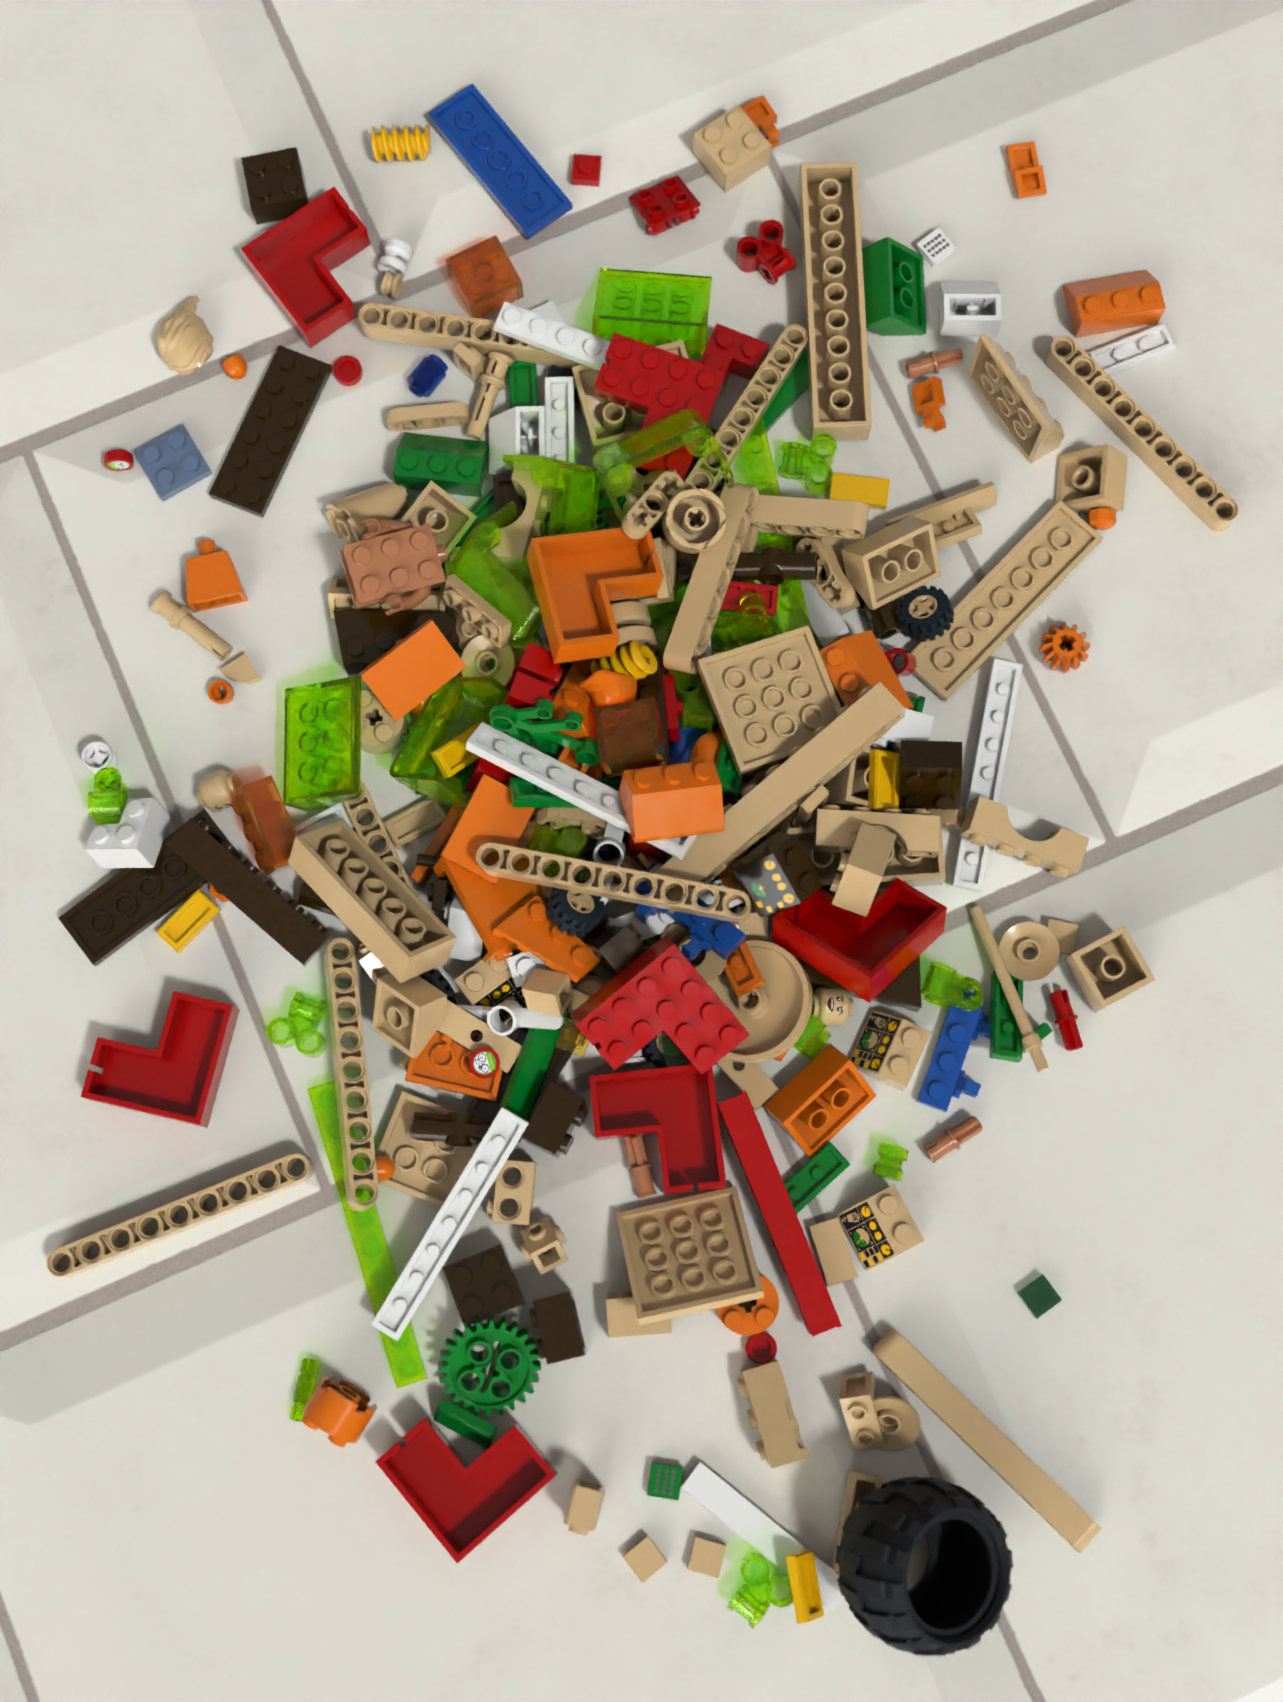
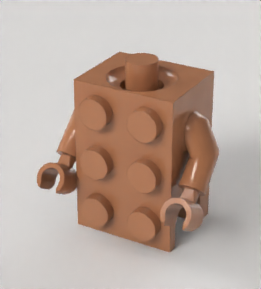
M369 518L359 523V525H366L369 529V533L362 535L366 540L343 545V550L339 551L355 609L385 601L391 605V610L386 611V615L412 609L430 596L431 589L438 588L446 582L441 563L448 561L447 552L443 544H435L430 523L412 527L408 522Z

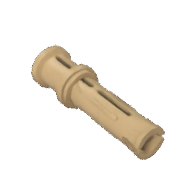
M490 351L488 354L490 359L485 374H482L480 377L482 387L467 430L464 433L466 436L479 441L483 439L482 436L498 391L505 387L504 378L508 366L513 364V360L510 357L498 352Z
M169 591L162 592L153 602L151 611L167 619L173 629H181L220 661H224L230 655L233 646L198 621L192 615L191 609L175 601Z

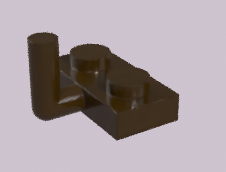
M418 853L416 865L434 867L441 856ZM447 875L436 878L434 884L429 886L428 902H432L433 910L444 911L447 902H451L453 886Z

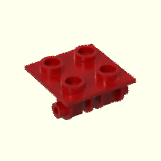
M678 175L665 179L657 185L640 190L638 193L628 197L629 201L646 222L644 226L648 235L653 234L656 236L666 231V224L669 229H672V219L679 226L681 223L695 219L696 214L700 213L698 207L701 205Z

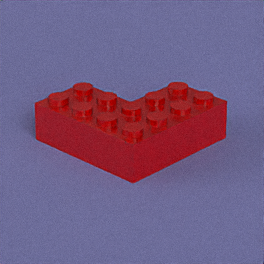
M332 187L241 248L248 267L310 348L357 317L352 300L330 272L371 245L366 227L353 210L349 209V205L335 187Z
M614 332L605 355L606 364L602 363L593 387L595 395L646 414L629 459L637 473L646 476L650 471L676 469L677 474L685 482L693 469L725 383V372Z
M528 642L514 667L512 679L501 692L497 705L509 704L514 709L536 707L537 701L541 699L552 702L554 698L552 692L555 685H558L564 669L559 667L560 663L554 664L551 651ZM540 718L528 719L532 722L542 721ZM480 757L475 761L465 789L474 792L483 774L509 787L510 778H519V776Z
M897 878L873 900L868 915L865 917L832 905L834 896L819 888L801 904L781 910L773 916L772 942L870 1003L944 932L947 907Z
M667 934L570 1013L575 1026L593 1046L595 1045L597 1051L614 1070L619 1068L663 1030L701 1075L750 1036L743 1024Z
M173 991L157 1051L97 1037L90 1064L102 1068L103 1073L100 1074L88 1070L81 1097L90 1101L208 1128L240 1010L231 1004Z
M693 1064L589 1076L596 1141L657 1134L664 1195L692 1192V1186L696 1185L698 1192L727 1187L712 1067L702 1075Z
M429 1416L424 1418L403 1437L407 1444L400 1440L375 1461L457 1564L558 1473L518 1423L474 1462L468 1465Z

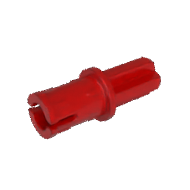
M1067 989L1048 994L1056 1018L1054 1024L1059 1026L1065 1049L1067 1051H1075L1082 1048L1083 1043L1075 1021L1078 1019V1016L1074 1015Z

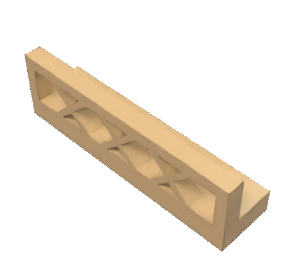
M346 576L332 577L328 590L330 619H335L333 610L377 612L391 610V605L387 601L355 609ZM445 583L438 588H434L440 590H431L430 596L415 608L399 612L447 614V605L443 598Z

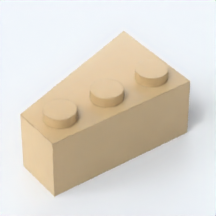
M778 1360L741 1370L743 1378L737 1379L742 1398L748 1396L752 1409L746 1411L751 1428H758L761 1440L756 1442L761 1461L767 1459L768 1464L773 1469L809 1458L807 1449L804 1448L799 1424L794 1415Z

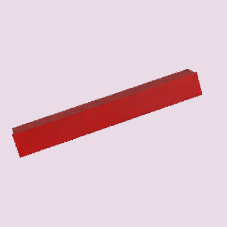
M743 1091L740 1095L718 1103L717 1108L809 1334L813 1337L832 1328L841 1327L842 1324L747 1092Z

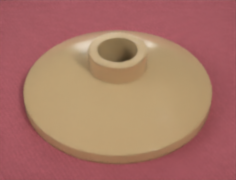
M481 634L473 638L466 645L461 656V660L467 666L461 671L466 683L478 692H497L503 689L513 677L512 672L516 665V658L510 644L500 649ZM494 659L495 667L491 669L490 662Z
M1037 922L1015 924L1003 934L999 943V950L1009 974L1022 981H1036L1048 976L1055 969L1059 961L1060 947L1056 936L1049 928ZM1031 949L1035 952V956L1030 959L1025 958L1023 955L1024 951Z
M881 1396L874 1398V1405L885 1439V1445L877 1448L895 1451L911 1445L917 1439L920 1432V1418L914 1407L897 1397Z

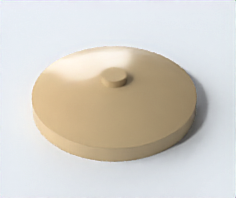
M748 940L746 943L766 983L740 998L735 995L724 970L721 975L707 981V983L750 1034L724 1057L741 1063H760L780 1056L798 1041L807 1027L811 1016L813 994L805 969L791 953L767 941Z

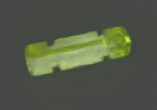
M305 1358L302 1360L300 1367L302 1374L298 1376L293 1398L295 1405L291 1407L289 1415L291 1420L302 1422L301 1420L304 1416L303 1408L314 1391L316 1382L314 1375L318 1373L320 1363L315 1359Z

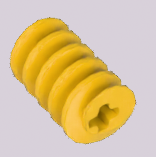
M415 124L412 133L409 132L407 125H403L401 133H398L396 125H392L390 133H387L385 126L381 125L379 134H376L373 126L372 147L376 161L382 162L385 154L388 162H392L396 154L398 160L403 162L406 153L411 162L416 160L417 153L421 161H426L428 153H431L429 124H426L422 133L418 124Z
M633 640L629 644L630 647L627 645L621 646L620 652L615 650L613 656L601 657L600 661L597 659L592 660L590 663L591 675L604 669L631 676L637 681L657 671V659L648 646H642L637 640Z

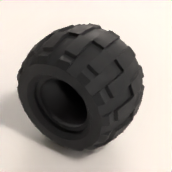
M932 1477L900 1478L883 1483L880 1489L869 1491L858 1501L859 1506L852 1515L848 1514L842 1527L844 1532L841 1543L837 1546L835 1563L839 1564L840 1573L837 1582L841 1595L844 1596L845 1601L849 1604V1609L853 1616L874 1637L881 1639L886 1645L915 1655L941 1656L954 1654L955 1651H961L964 1648L969 1649L979 1643L981 1636L987 1630H992L1000 1619V1612L1005 1601H1008L1012 1586L1010 1584V1574L1013 1568L1012 1550L1007 1548V1534L1001 1522L996 1519L990 1509L984 1506L985 1503L963 1487ZM925 1534L928 1543L926 1569L919 1582L908 1591L907 1574L910 1558L916 1544Z

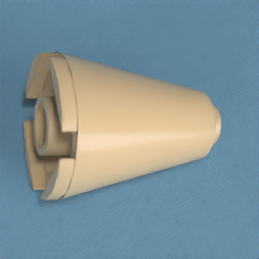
M389 482L331 501L326 505V507L330 508L326 511V516L339 539L344 537L349 544L366 540L362 535L369 533V529L366 525H359V523L369 518L394 520L407 507L408 493L401 484L397 485L394 482Z

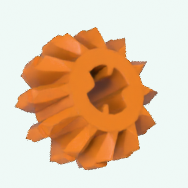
M1062 622L1059 628L1052 625L1048 629L1049 633L1042 635L1041 641L1044 644L1040 645L1039 652L1046 654L1042 659L1043 663L1053 662L1051 666L1052 671L1056 670L1058 665L1061 666L1063 673H1067L1070 667L1077 670L1081 666L1080 662L1087 660L1088 654L1085 651L1089 650L1090 643L1083 641L1087 636L1086 632L1079 634L1076 632L1078 629L1077 624L1073 625L1071 629H1068L1066 622ZM1060 644H1062V647H1064V645H1067L1069 647V650L1067 651V648H1065V650H1062L1059 647Z

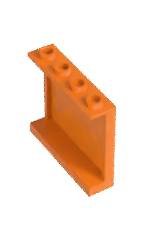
M547 827L544 831L543 839L537 840L530 850L558 855L556 850L559 846L558 844L552 845L550 839L553 835L549 833L550 830ZM441 857L433 867V870L438 878L447 875L488 950V953L482 959L485 963L492 959L500 962L513 954L512 951L517 949V944L505 937L500 939L492 934V932L499 924L537 894L543 900L541 885L499 877L497 883L493 885ZM526 858L519 859L515 864V871L523 872L527 870L530 860ZM557 864L549 865L545 870V876L549 878L556 877L560 872V866Z

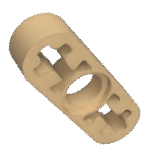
M463 402L400 407L386 412L387 428L395 432L461 426L470 421L469 406Z
M671 471L663 472L628 511L622 521L623 532L632 539H642L664 515L672 499L683 491L684 482L682 478ZM668 484L671 485L673 488L664 495L662 493L663 488ZM646 500L656 501L660 506V510L650 509L646 504ZM641 515L645 519L637 527L633 523L636 522V520Z
M813 538L801 539L796 546V552H817L818 574L816 580L811 581L830 607L848 608L855 598V591L850 581L821 540ZM825 565H827L829 568V576L825 581H823L821 578V570Z

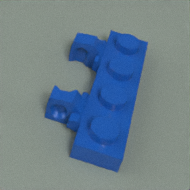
M653 862L644 872H649L657 864ZM646 882L639 883L636 888L642 896L648 895L652 891ZM698 897L697 904L703 908L710 907ZM641 904L636 908V918L646 924V919L649 916H655L658 912H661L662 914L666 913L688 931V935L691 936V940L688 944L682 945L681 952L690 961L703 949L706 952L713 950L726 960L745 940V933L729 921L677 911L672 914L667 909Z
M959 987L956 988L916 1102L942 1112H947L951 1097L959 1099L961 1093L974 1098L978 1095L981 1084L963 1078L965 1071L961 1069L971 1040L976 1041L978 1035L990 1039V1023L986 1022L988 1015L981 1013L986 997Z

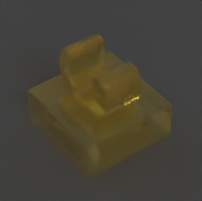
M566 1018L555 1048L585 1058L590 1042L575 1026L573 1020Z

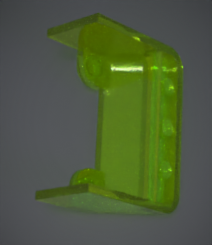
M694 409L682 410L605 446L595 453L593 458L595 472L621 527L624 515L616 499L627 494L632 488L633 477L630 470L684 445L688 452L695 457L702 458L713 454L728 488L734 487L732 471L717 439L698 411Z
M503 455V461L513 469L531 471V478L536 485L552 489L548 536L596 530L600 479L593 469L549 457ZM528 551L523 556L521 570L492 568V575L504 581L518 582L523 580L526 583H533L526 558Z
M511 501L474 526L451 562L449 573L450 575L456 574L511 621L509 645L514 648H524L528 642L533 643L540 638L538 629L543 623L534 585L526 589L491 551L501 542L502 532L500 528L506 527L517 520L516 504L514 501Z
M453 677L428 697L391 764L390 776L399 783L437 802L466 807L469 798L461 793V780L454 775L445 779L430 752L475 723L483 722L492 727L489 718L490 709L495 705L503 704L510 691L493 677Z

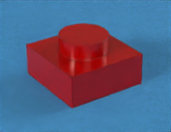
M574 154L571 177L572 185L599 187L602 157L598 155Z

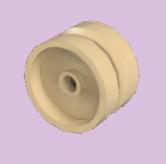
M637 601L612 604L611 607L620 637L616 650L620 652L621 646L627 645L630 647V642L637 640L642 646H648L654 653L658 648L654 629L649 627L651 618L647 605Z

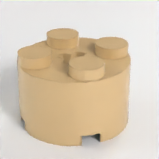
M700 488L688 489L677 494L669 503L662 518V530L668 542L677 550L690 554H697L712 547L721 538L726 528V513L722 501L713 492ZM696 515L699 518L698 525L693 527L689 522L690 518Z
M371 689L358 691L348 703L344 717L345 726L352 740L361 750L373 755H383L402 744L401 736L407 735L408 721L406 715L395 722ZM377 718H381L382 722L377 721L375 723V726L372 725V721H376Z

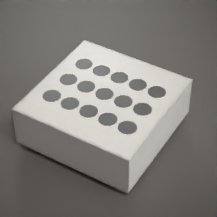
M939 228L916 244L917 251L923 255L932 268H935L955 253L956 247Z

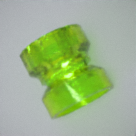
M879 1143L877 1153L880 1158L878 1162L873 1164L871 1173L886 1179L901 1181L904 1173L901 1169V1164L907 1161L909 1151L894 1145Z

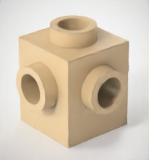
M548 1217L520 1231L524 1243L519 1246L527 1262L533 1260L541 1275L569 1260L562 1246L567 1241L559 1225L553 1228Z

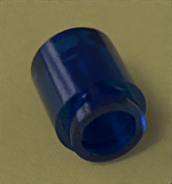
M434 354L424 357L407 378L409 390L417 397H430L446 377L445 372L448 370L446 363Z

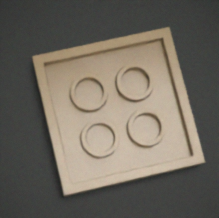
M402 1091L376 1153V1157H388L394 1162L395 1173L390 1179L379 1183L442 1207L479 1145L472 1144V1147L447 1145L444 1144L445 1142L412 1139L414 1112L447 1115L448 1112L455 1111Z

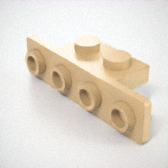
M990 481L886 521V527L908 516L932 522L937 550L982 533V525L974 513L996 505L995 485Z

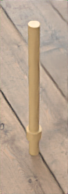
M975 906L970 909V913L1022 1034V1045L1025 1052L1030 1053L1037 1072L1044 1073L1050 1068L1041 1049L1043 1046L1039 1034L1033 1031L981 906Z

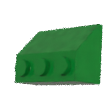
M889 237L862 248L866 328L881 336L926 334L923 255Z
M405 432L396 451L393 470L395 483L397 485L401 484L405 489L423 491L428 483L433 481L448 494L482 498L489 442Z

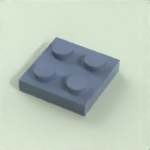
M184 424L133 451L163 502L213 474Z

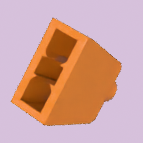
M214 540L200 541L198 543L200 556L188 558L186 561L187 603L192 611L195 613L248 601L228 551L217 552Z

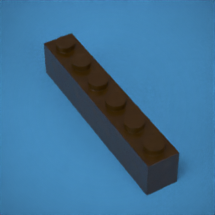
M190 818L166 845L302 965L306 966L329 940L324 935L328 930L315 918L311 922L302 915L305 909L293 899L289 902L284 900L279 895L283 890L272 880L268 879L264 882L256 875L260 870L248 859H245L242 863L236 858L234 854L237 850L225 839L219 843L213 838L211 834L214 830L202 819L196 823Z

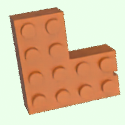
M622 528L531 538L526 558L554 664L614 655L620 637L610 601L657 595L664 577L658 555L654 553L655 544L651 530L642 539L628 537Z

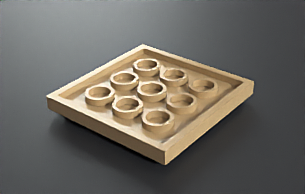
M809 625L715 654L696 662L738 775L789 759L788 754L799 744L804 746L812 739L811 735L823 724L828 726L836 719L834 716L841 709Z
M736 1186L615 1213L639 1326L764 1298Z

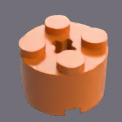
M759 1273L764 1298L756 1299L755 1305L750 1307V1312L746 1313L744 1307H739L738 1304L716 1308L718 1318L732 1332L740 1335H755L765 1331L773 1324L779 1310V1297L772 1282L764 1275Z
M323 1375L303 1408L304 1416L301 1421L311 1429L318 1430L319 1428L329 1434L328 1439L339 1447H344L346 1443H357L377 1410L376 1404L369 1406L368 1403L371 1398L350 1383L341 1380L339 1384L330 1382L333 1376Z

